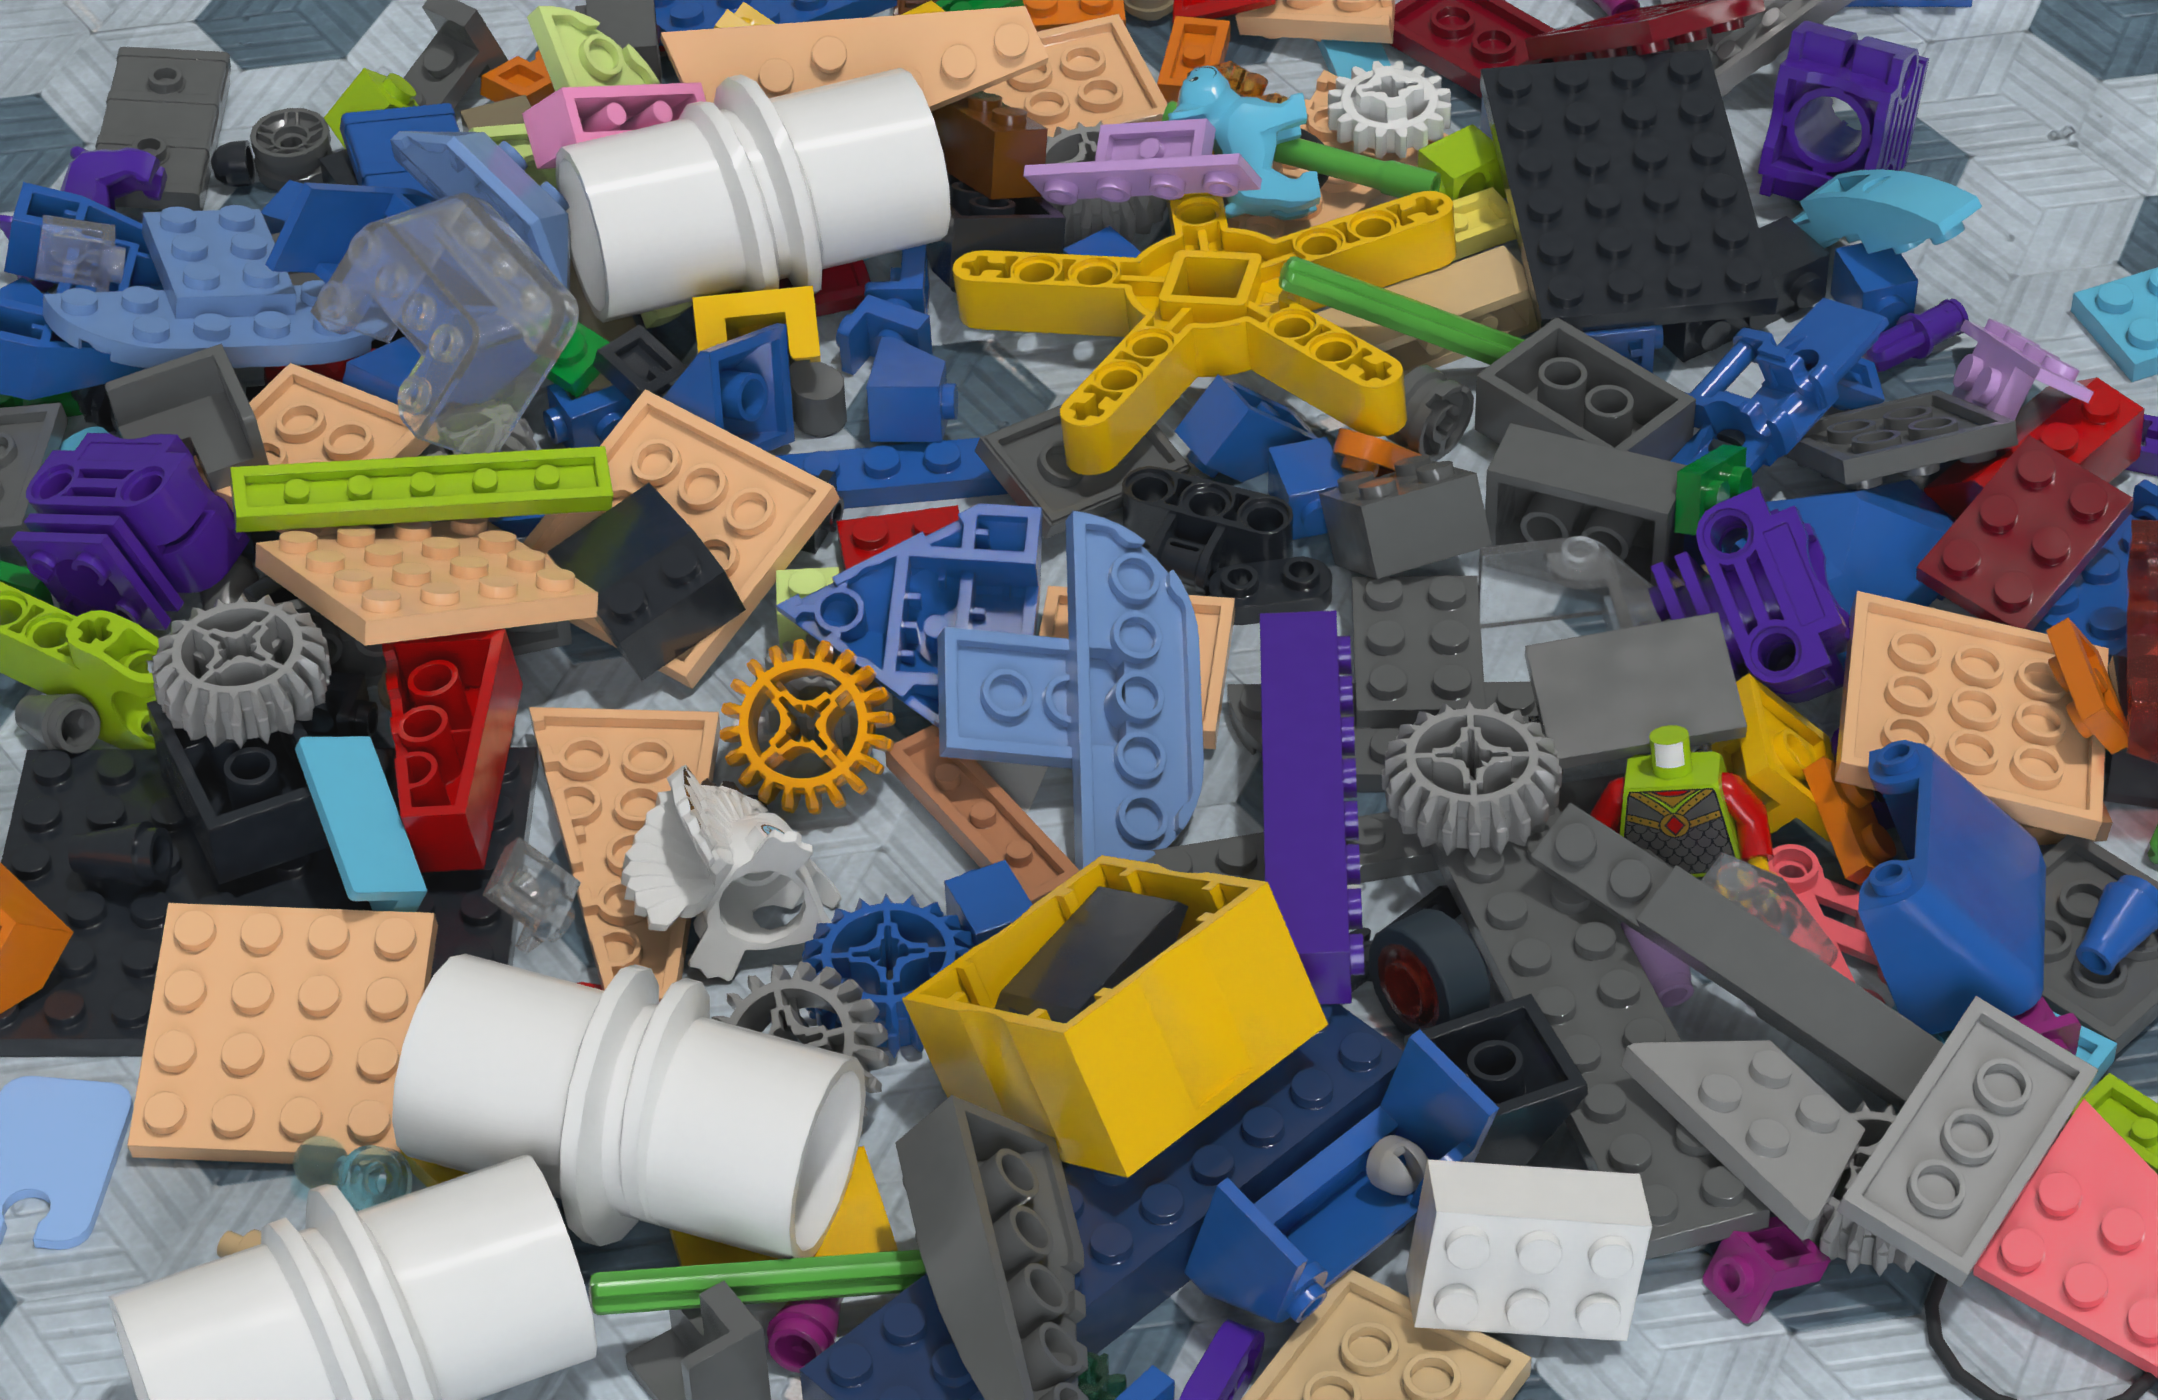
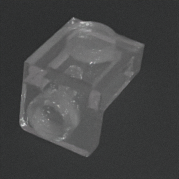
M43 215L35 279L95 287V292H109L110 282L121 283L126 253L125 247L115 246V225Z

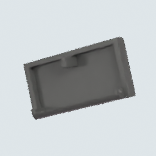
M120 47L116 58L117 64L111 89L106 100L103 123L95 148L96 150H119L130 147L146 151L161 161L160 166L165 168L168 178L160 201L149 199L143 192L135 191L115 199V207L147 209L185 207L193 211H203L212 171L211 158L217 148L230 87V55L227 52Z

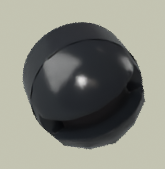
M248 140L228 142L219 146L214 151L211 158V166L215 178L219 182L233 187L254 185V160Z

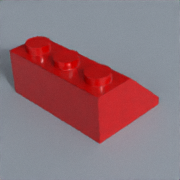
M2097 377L2077 381L2094 392L2089 403L2048 386L2020 408L2015 418L2018 445L1996 450L1997 457L1989 461L1963 463L1958 460L1926 486L1924 492L1944 511L1958 519L2028 435L2110 483L2140 457L2145 408Z

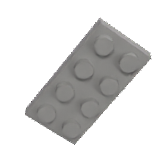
M1975 996L1843 1196L1836 1211L1961 1288L2099 1069Z

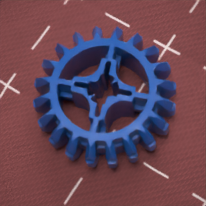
M886 893L881 904L869 905L859 898L854 912L835 908L834 916L831 920L832 923H817L813 940L805 942L802 961L810 963L816 970V975L826 966L834 968L841 975V983L848 979H853L863 989L861 999H871L879 1009V1015L873 1022L881 1023L888 1033V1039L877 1047L888 1048L894 1058L900 1047L908 1045L913 1046L922 1054L924 1046L902 998L975 947L971 932L963 931L958 915L944 916L938 902L920 908L914 895H911L904 903H893ZM889 970H893V978L891 980H888ZM806 1008L809 1018L816 1019L818 1026L824 1025L828 1030L842 1027L837 1014L820 1008Z

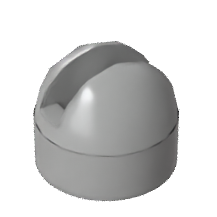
M1397 1135L1386 1136L1379 1140L1369 1153L1366 1165L1367 1175L1375 1187L1392 1195L1407 1196L1417 1189L1419 1183L1424 1178L1428 1157L1416 1143ZM1402 1154L1406 1160V1165L1398 1158Z

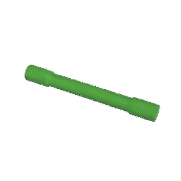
M1170 101L1168 103L1162 121H1169L1168 114L1176 109L1177 102ZM1301 138L1277 144L1274 156L1275 162L1308 171H1317L1319 174L1371 187L1385 195L1396 198L1422 191L1439 192L1441 184V174L1394 160L1382 161Z

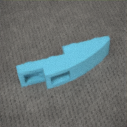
M1884 169L1858 170L1838 174L1801 200L1800 203L1804 211L1793 218L1792 221L1824 249L1845 237L1848 243L1861 240L1868 254L1893 248L1895 254H1901L1917 247L1929 238L1933 245H1938L1956 237L1965 230L1962 221L1980 209L1982 205L1977 196L1952 184L1928 176Z

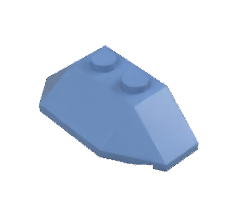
M399 131L390 139L395 160L435 199L455 213L557 299L567 309L568 314L570 313L571 231L569 216L566 212L570 206L553 185L545 181L539 186L524 171L528 165L515 148L506 141H502L497 145L485 132Z

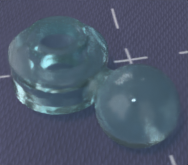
M314 1136L305 1140L298 1147L293 1159L294 1173L304 1186L313 1189L325 1184L338 1185V1189L356 1212L411 1193L413 1183L411 1167L406 1158L392 1148L365 1145L355 1149L348 1155L343 1145L336 1139L329 1136ZM385 1171L386 1185L383 1192L380 1193L377 1181L380 1174Z

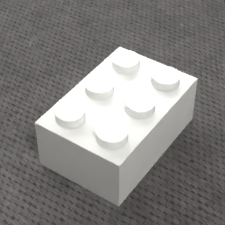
M1427 1159L1406 1269V1280L1414 1327L1627 1341L1652 1230L1640 1174Z

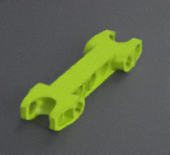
M0 582V673L46 695L78 694L87 698L100 718L98 739L119 749H156L154 737L145 734L143 728L150 721L146 703L156 700L153 675L148 671V661L153 660V656L157 654L159 648L158 638L140 625L115 613L98 610L83 613L76 617Z

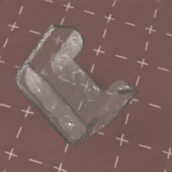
M464 192L371 222L363 227L352 238L349 249L330 280L322 287L318 299L310 311L326 330L337 334H347L355 331L390 343L399 328L421 354L411 373L402 382L398 390L397 402L400 418L417 439L460 454L491 453L501 450L573 336L579 317V308L575 297L490 203Z

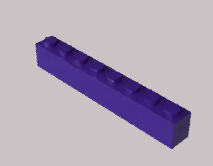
M1336 610L1260 613L1265 882L1269 883L1319 1004L1352 1003L1351 975H1365L1363 934H1349V930L1363 929L1361 888L1347 889V885L1361 884L1359 844L1346 845V841H1359L1357 801H1344V798H1357L1356 758L1342 759V756H1355L1354 717H1341V715H1354L1352 676H1339L1352 674L1350 636H1337Z

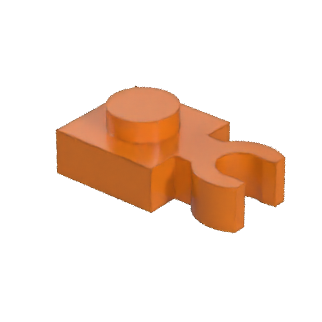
M540 50L536 52L535 60L531 62L516 56L481 76L480 95L494 102L526 95L531 107L555 92Z

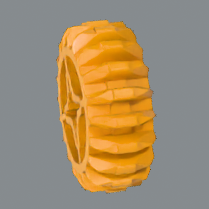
M803 639L794 641L792 647L793 660L787 661L786 655L777 645L769 648V657L774 665L771 669L766 670L757 660L751 659L747 663V667L758 678L751 687L739 679L732 681L730 687L745 698L742 705L731 702L723 703L721 712L730 718L739 719V726H729L721 729L720 738L730 743L741 742L742 746L730 751L725 756V759L731 767L750 763L738 779L743 787L748 789L755 786L762 779H765L758 794L760 801L769 805L775 800L779 792L783 790L782 810L787 813H794L798 808L801 795H805L808 812L812 815H817L821 813L823 807V793H828L833 805L841 809L847 804L846 797L841 789L843 785L849 783L851 788L860 795H864L868 791L866 783L857 776L863 767H866L876 775L883 773L885 767L879 761L870 757L873 748L884 752L892 751L894 742L885 736L876 735V728L894 725L895 716L891 712L886 711L874 712L873 708L885 703L890 698V695L884 687L865 691L877 675L871 666L862 667L850 675L857 659V655L854 652L846 649L840 654L835 663L832 664L833 645L828 641L822 640L817 646L814 659H810L807 643ZM808 676L824 677L840 683L830 694L825 691L817 698L808 701L797 699L784 686V684L794 679ZM770 698L780 714L781 723L777 733L768 741L771 746L762 753L758 740V723L762 709ZM854 701L858 715V730L853 747L846 756L835 741L834 730L837 722L846 714L844 708ZM789 704L801 714L806 713L812 719L815 712L820 713L821 717L817 719L815 726L820 732L818 736L827 745V750H824L814 740L810 741L803 735L800 742L795 740L801 729L795 722L797 718L788 708ZM805 753L817 754L832 769L823 775L812 778H792L775 771L785 760L791 762L796 757Z

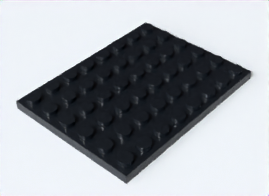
M536 747L509 748L484 869L421 872L427 893L416 912L434 913L438 924L431 979L450 957L461 954H468L513 966L539 767ZM375 748L401 818L394 760L396 758L395 748ZM156 749L86 750L81 753L63 752L60 750H27L1 863L74 933L43 988L0 1014V1057L142 1056L168 903L372 911L369 901H352L348 898L330 847L219 884L162 768ZM149 821L155 828H165L172 840L173 862L169 875L164 880H155L148 887L87 875L86 873H75L69 864V843L71 838L78 833L86 834L87 832Z

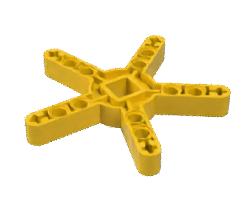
M1422 191L1273 239L1255 231L1228 228L1223 197L1209 193L1184 194L1180 199H1166L1172 236L1151 245L1136 258L981 250L966 253L953 264L959 318L964 325L970 328L1125 337L1065 400L1060 408L1067 466L1078 474L1098 475L1110 471L1117 466L1197 377L1228 376L1252 370L1357 432L1373 437H1383L1400 431L1407 421L1402 364L1396 358L1312 312L1326 307V305L1282 290L1279 287L1280 271L1283 264L1290 257L1296 256L1383 288L1449 265L1455 259L1457 253L1454 205L1451 198L1444 193Z

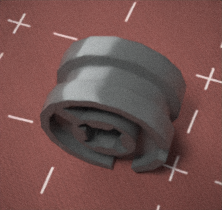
M286 108L273 111L260 118L252 127L250 134L251 146L255 155L254 163L259 181L267 188L279 191L288 180L303 184L304 182L323 183L319 158L333 154L330 145V130L324 117L317 112L305 108Z
M1422 365L1414 368L1404 376L1407 411L1406 424L1400 431L1386 436V438L1400 446H1409L1411 451L1421 455H1430L1431 461H1436L1448 454L1463 436L1473 412L1474 397L1468 387L1452 379L1447 380L1445 374L1431 366Z

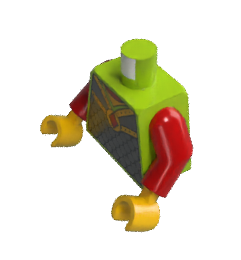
M1668 725L1653 730L1649 735L1651 754L1634 755L1627 759L1625 777L1614 779L1608 783L1591 811L1590 816L1641 849L1652 851L1673 868L1677 865L1694 877L1743 875L1744 864H1748L1750 873L1742 879L1739 887V895L1742 902L1748 908H1755L1752 886L1758 878H1763L1771 884L1773 903L1778 904L1784 895V884L1776 873L1769 871L1768 861L1774 858L1765 804L1739 775L1727 772L1721 754L1715 751L1691 752L1689 732L1684 727Z

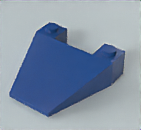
M23 182L12 218L4 272L28 277L33 280L58 284L56 293H63L72 288H84L93 292L123 291L133 286L164 290L142 235V223L82 195ZM0 297L1 395L33 400L106 384L109 381L147 369L110 361L111 354L100 352L94 349L90 343L83 340L82 348L78 349L60 338L49 327L43 317V307Z

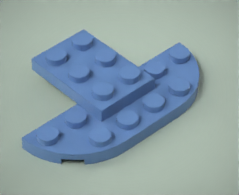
M229 205L220 210L193 211L185 207H168L161 212H143L142 235L164 290H154L144 286L128 287L123 291L93 292L84 288H72L63 293L43 295V317L49 327L64 341L78 349L82 348V340L86 341L94 349L111 354L110 361L141 368H150L221 343L233 368L287 366L290 363L297 366L333 363L370 352L372 341L384 333L388 337H392L400 323V320L377 300L358 299L356 303L343 302L325 290V282L322 280L307 281L302 285L293 286L287 272L271 271L265 264L275 243L260 209H251L242 205Z
M1072 511L1065 521L1069 639L944 627L937 636L939 756L1072 769L1075 866L1082 870L1101 855L1145 862L1156 855L1151 850L1167 848L1185 828L1197 806L1203 782L1204 751L1198 625L1190 598L1181 580L1174 570L1168 573L1159 561L1142 547L1145 540L1136 533L1106 518L1090 513Z

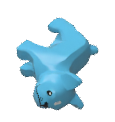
M1214 66L1197 67L1190 71L1179 91L1176 109L1168 114L1169 121L1207 118L1216 128L1213 145L1215 155L1240 153L1262 179L1260 190L1238 191L1236 195L1226 197L1228 204L1225 206L1226 217L1233 218L1242 214H1249L1259 217L1272 216L1281 220H1292L1314 213L1317 210L1316 205L1320 203L1321 199L1317 171L1305 172L1299 178L1291 179L1272 169L1277 144L1298 139L1302 135L1300 125L1307 122V111L1303 93L1293 94L1281 104L1270 103L1255 97H1241L1231 88L1228 80Z

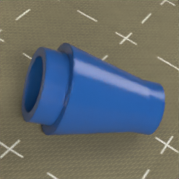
M2123 875L2117 882L2105 885L2085 937L2076 949V956L2085 968L2099 975H2109L2123 958L2158 929V889L2148 881L2134 875Z

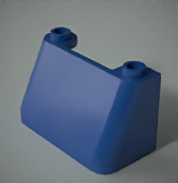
M1899 740L1886 745L1882 749L1869 751L1868 772L1874 788L1884 796L1908 860H1889L1879 864L1870 872L1859 891L1858 913L1898 1013L1932 1035L1954 1030L1975 996L2010 1017L2026 1012L2041 999L2044 990L2046 864L2036 838L1925 744Z

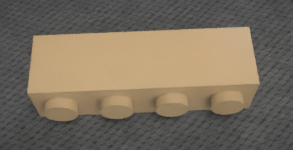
M1504 245L1384 288L1515 337H1521L1538 330L1524 267ZM1334 308L1316 313L1396 358L1402 364L1404 376L1414 368L1422 365L1437 368L1467 357Z

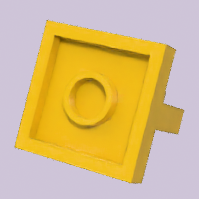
M1748 673L1736 681L1747 724L1746 737L1715 742L1711 745V750L1721 754L1727 772L1739 775L1765 804L1770 834L1778 831L1793 819L1798 818L1827 842H1831L1803 772L1804 768L1822 756L1834 761L1830 738Z

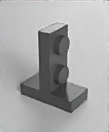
M427 0L422 8L437 30V34L403 79L415 89L417 95L414 99L419 106L450 103L454 109L477 77L481 78L483 74L509 60L477 9L458 0Z

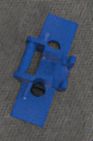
M1822 298L1778 345L1772 333L1742 328L1733 337L1734 346L1690 393H1687L1696 399L1694 427L1699 430L1672 458L1671 462L1689 465L1725 444L1747 447L1746 467L1751 469L1752 476L1762 465L1770 467L1778 458L1787 455L1840 397L1837 384L1879 339L1880 333L1889 325L1887 317ZM1751 362L1759 365L1765 381L1751 399L1725 391ZM1817 363L1810 371L1806 370L1805 365Z

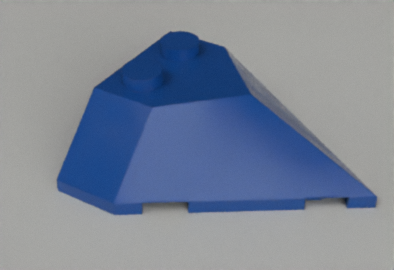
M978 503L959 513L957 521L927 536L921 532L833 576V583L802 599L797 594L777 604V611L818 641L830 642L833 645V652L840 656L846 649L854 652L857 655L855 668L859 670L867 665L871 666L877 674L873 681L886 688L888 692L939 728L937 636L944 627L1036 635L1041 585L1042 507Z

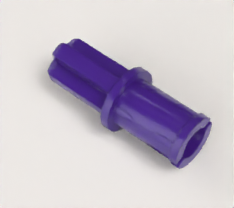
M1953 298L1950 300L1945 299L1938 305L1920 314H1905L1899 318L1896 326L1880 333L1879 339L1862 358L1874 362L1877 372L1886 371L1911 357L1916 359L1925 358L1931 354L1935 345L1955 335L1964 333L1960 329L1965 319L1969 321L1968 314L1963 305Z

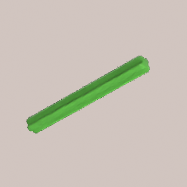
M1296 256L1290 257L1283 264L1280 271L1279 287L1284 291L1489 365L1524 341V339Z
M919 1249L596 1272L590 1276L588 1295L594 1314L609 1315L701 1308L699 1294L722 1281H725L743 1304L746 1305L897 1294L903 1292L927 1272Z

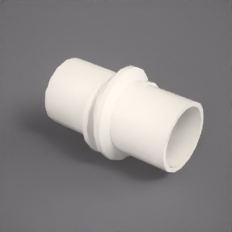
M902 68L773 98H768L756 81L742 74L727 77L716 88L714 103L699 101L687 104L679 120L563 146L556 154L555 174L557 190L570 206L566 212L569 216L571 231L570 254L587 302L594 315L603 323L693 301L692 297L719 295L740 289L742 292L779 289V281L785 278L790 280L793 287L813 286L815 294L821 290L822 269L941 241L948 234L951 211L944 153L934 118L923 91L912 74Z
M461 954L450 957L433 975L416 1006L402 1046L395 1078L392 1123L396 1145L408 1157L466 1173H471L524 1154L531 1156L543 1173L553 1197L562 1200L568 1228L583 1242L603 1246L620 1241L640 1220L777 1259L813 1257L821 1247L842 1204L853 1171L863 1125L866 1098L864 1069L856 1057L710 1019V996L703 983L697 980L683 978L672 983L659 1002V984L652 969L636 964L620 968L604 991L480 957Z
M525 1154L357 1212L336 1185L325 1184L310 1189L306 1204V1226L304 1230L297 1231L287 1218L268 1223L261 1228L260 1245L109 1296L110 1309L137 1400H477L596 1358L597 1351L593 1315L570 1237L543 1173L533 1158Z

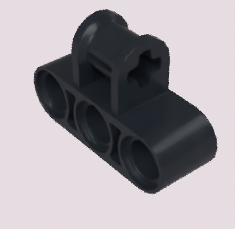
M1155 466L1139 467L1130 471L1124 477L1122 483L1123 526L1145 540L1142 547L1149 549V553L1159 561L1168 573L1174 570L1182 584L1195 587L1196 593L1199 595L1209 596L1210 578L1223 567L1233 564L1293 557V512L1291 507L1282 499Z

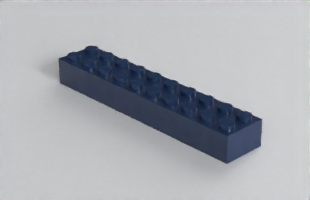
M1322 1004L1320 1006L1328 1022L1325 1028L1130 1177L1114 1175L1074 1164L1066 1167L1063 1171L1084 1249V1268L1075 1274V1290L1085 1295L1086 1317L1076 1324L1077 1341L1087 1347L1088 1361L1191 1281L1184 1274V1270L1219 1183L1228 1177L1253 1204L1381 1105L1403 1050L1342 1005ZM927 1273L799 1369L803 1400H985L962 1362L939 1311Z

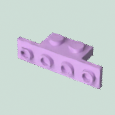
M1207 118L1100 125L1095 161L1025 165L1023 175L1045 200L1058 205H1072L1077 202V199L1101 198L1110 202H1125L1132 196L1151 195L1162 199L1175 200L1189 193H1209L1220 197H1230L1236 195L1238 191L1260 190L1262 182L1261 177L1240 153L1212 155L1216 128Z
M1989 318L1985 327H1981L1965 319L1960 330L1978 341L1973 353L1966 355L1957 367L1953 380L1955 389L1952 396L2015 420L2036 379L2089 403L2094 392L2075 380L2080 370L2059 360L2060 357L2040 348L2041 345L2021 336L2022 333L1996 320Z

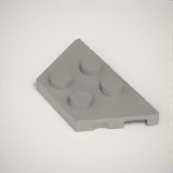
M1771 1040L1642 1042L1628 1045L1621 1067L1802 1241L1809 1238L1815 1229L1826 1203L1831 1200L1837 1189L1844 1170L1849 1167L1855 1156L1865 1128Z

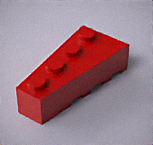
M506 629L383 643L382 651L387 668V673H385L386 687L392 717H390L391 735L396 751V758L394 760L400 815L420 872L484 869L523 686Z

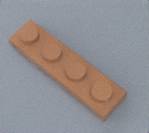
M934 724L894 743L892 751L885 752L886 766L977 865L982 868L1006 860L1032 904L1080 871L976 760L939 756V728Z

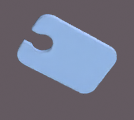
M22 1076L11 1080L0 1091V1245L7 1230L5 1223L7 1210L14 1203L25 1198H39L50 1204V1211L44 1219L38 1222L33 1236L35 1248L71 1249L81 1245L89 1238L97 1221L133 1114L132 1097L125 1087L112 1082Z

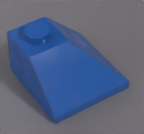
M776 323L700 351L663 399L766 452L794 442L795 434L786 324Z

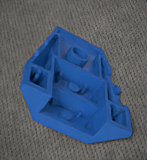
M1911 479L1884 483L1869 489H1848L1766 502L1769 511L1775 509L1782 511L1795 505L1800 511L1804 523H1810L1815 529L1827 559L1826 572L1831 592L1839 605L1849 615L1857 591L1926 607L1936 598L1941 601L1945 599L1944 596L1916 580V567L1953 525L1955 520ZM1685 534L1683 552L1686 551L1699 565H1704L1705 562L1699 550L1696 535ZM1748 537L1737 541L1732 547L1731 553L1742 549ZM1847 651L1838 655L1844 671ZM1796 652L1789 653L1788 655L1795 660Z

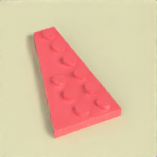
M2083 1099L1973 1268V1275L2158 1378V1174Z

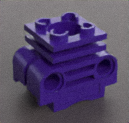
M1808 20L1803 21L1792 31L1787 59L1779 66L1771 119L1758 169V174L1763 175L1759 194L1768 197L1776 194L1801 201L1838 174L1877 169L1900 171V169L1906 167L1930 58L1919 56L1918 49L1869 36L1858 40L1857 33ZM1831 97L1846 102L1857 113L1861 123V130H1855L1847 126L1848 123L1845 120L1841 121L1835 115L1832 107L1834 103Z
M87 433L75 451L52 450L26 489V498L37 512L30 513L24 521L31 532L17 531L11 539L12 543L27 561L29 571L44 583L60 604L61 610L76 617L90 611L104 610L126 618L144 629L166 630L172 620L165 611L178 612L184 604L178 593L202 592L217 584L230 571L250 541L245 532L236 533L234 531V512L223 498L214 494L206 486L196 468L194 457L177 434H152L137 439H122L110 433Z
M1757 486L1714 505L1699 520L1696 531L1697 543L1709 574L1686 551L1674 556L1684 582L1663 562L1650 566L1657 585L1649 588L1648 592L1661 622L1667 619L1676 620L1718 612L1736 681L1748 674L1746 664L1750 672L1763 685L1785 702L1795 704L1810 701L1843 687L1845 671L1838 655L1847 651V642L1850 639V615L1839 605L1831 592L1826 572L1827 559L1815 529L1810 523H1804L1800 511L1795 505L1782 511L1778 509L1769 511L1762 491ZM1748 537L1742 549L1731 553V549L1737 541ZM1796 652L1795 660L1791 666L1776 672L1780 660L1787 654Z

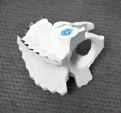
M686 764L667 777L671 791L658 792L655 808L647 812L644 826L634 835L632 847L625 853L622 867L624 870L622 871L621 884L627 887L624 899L634 901V915L647 917L648 930L666 931L678 917L693 918L697 915L694 921V928L700 941L690 957L688 965L699 968L707 978L720 977L726 981H731L745 950H768L802 944L813 940L817 923H832L825 913L823 905L831 909L838 906L842 899L838 889L810 859L813 855V846L801 842L802 836L798 832L793 831L778 815L767 813V804L760 801L758 795H744L736 784L731 781H723L720 787H718L713 781L706 778L700 784ZM802 903L800 912L786 925L770 930L761 928L753 918V912L761 907L775 905L794 909Z

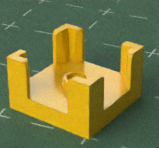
M813 286L692 297L698 353L704 349L767 326L781 323L786 324L788 348L793 360H810V363L821 362Z

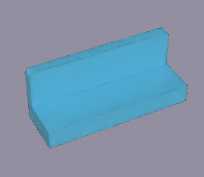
M301 737L295 747V751L348 898L352 901H369L372 911L416 912L427 893V888L371 737Z

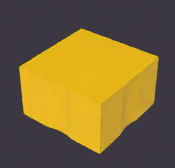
M1104 855L1098 857L1034 903L1009 926L970 949L902 998L947 1098L954 1095L1054 1137L1062 1162L1127 1178L1328 1025L1268 882L1210 872H1177L1166 869L1159 864ZM1099 886L1178 901L1189 906L1174 944L1113 989L1102 988L1094 994L1096 1001L1067 1023L1051 1021L1047 1010L1040 1008L1028 1016L994 1009L1002 989Z

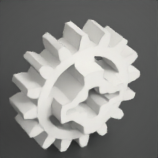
M1373 61L1372 70L1368 72L1355 66L1351 71V79L1339 76L1336 79V89L1329 90L1328 128L1329 130H1337V141L1340 144L1353 140L1355 153L1359 154L1367 148L1375 149L1376 158L1382 159L1386 153H1396L1399 158H1406L1408 148L1413 147L1418 151L1428 145V140L1436 142L1442 139L1444 129H1450L1451 92L1450 89L1441 88L1442 78L1439 75L1424 78L1425 67L1423 66L1407 71L1404 70L1403 61H1396L1393 66H1383L1379 61Z

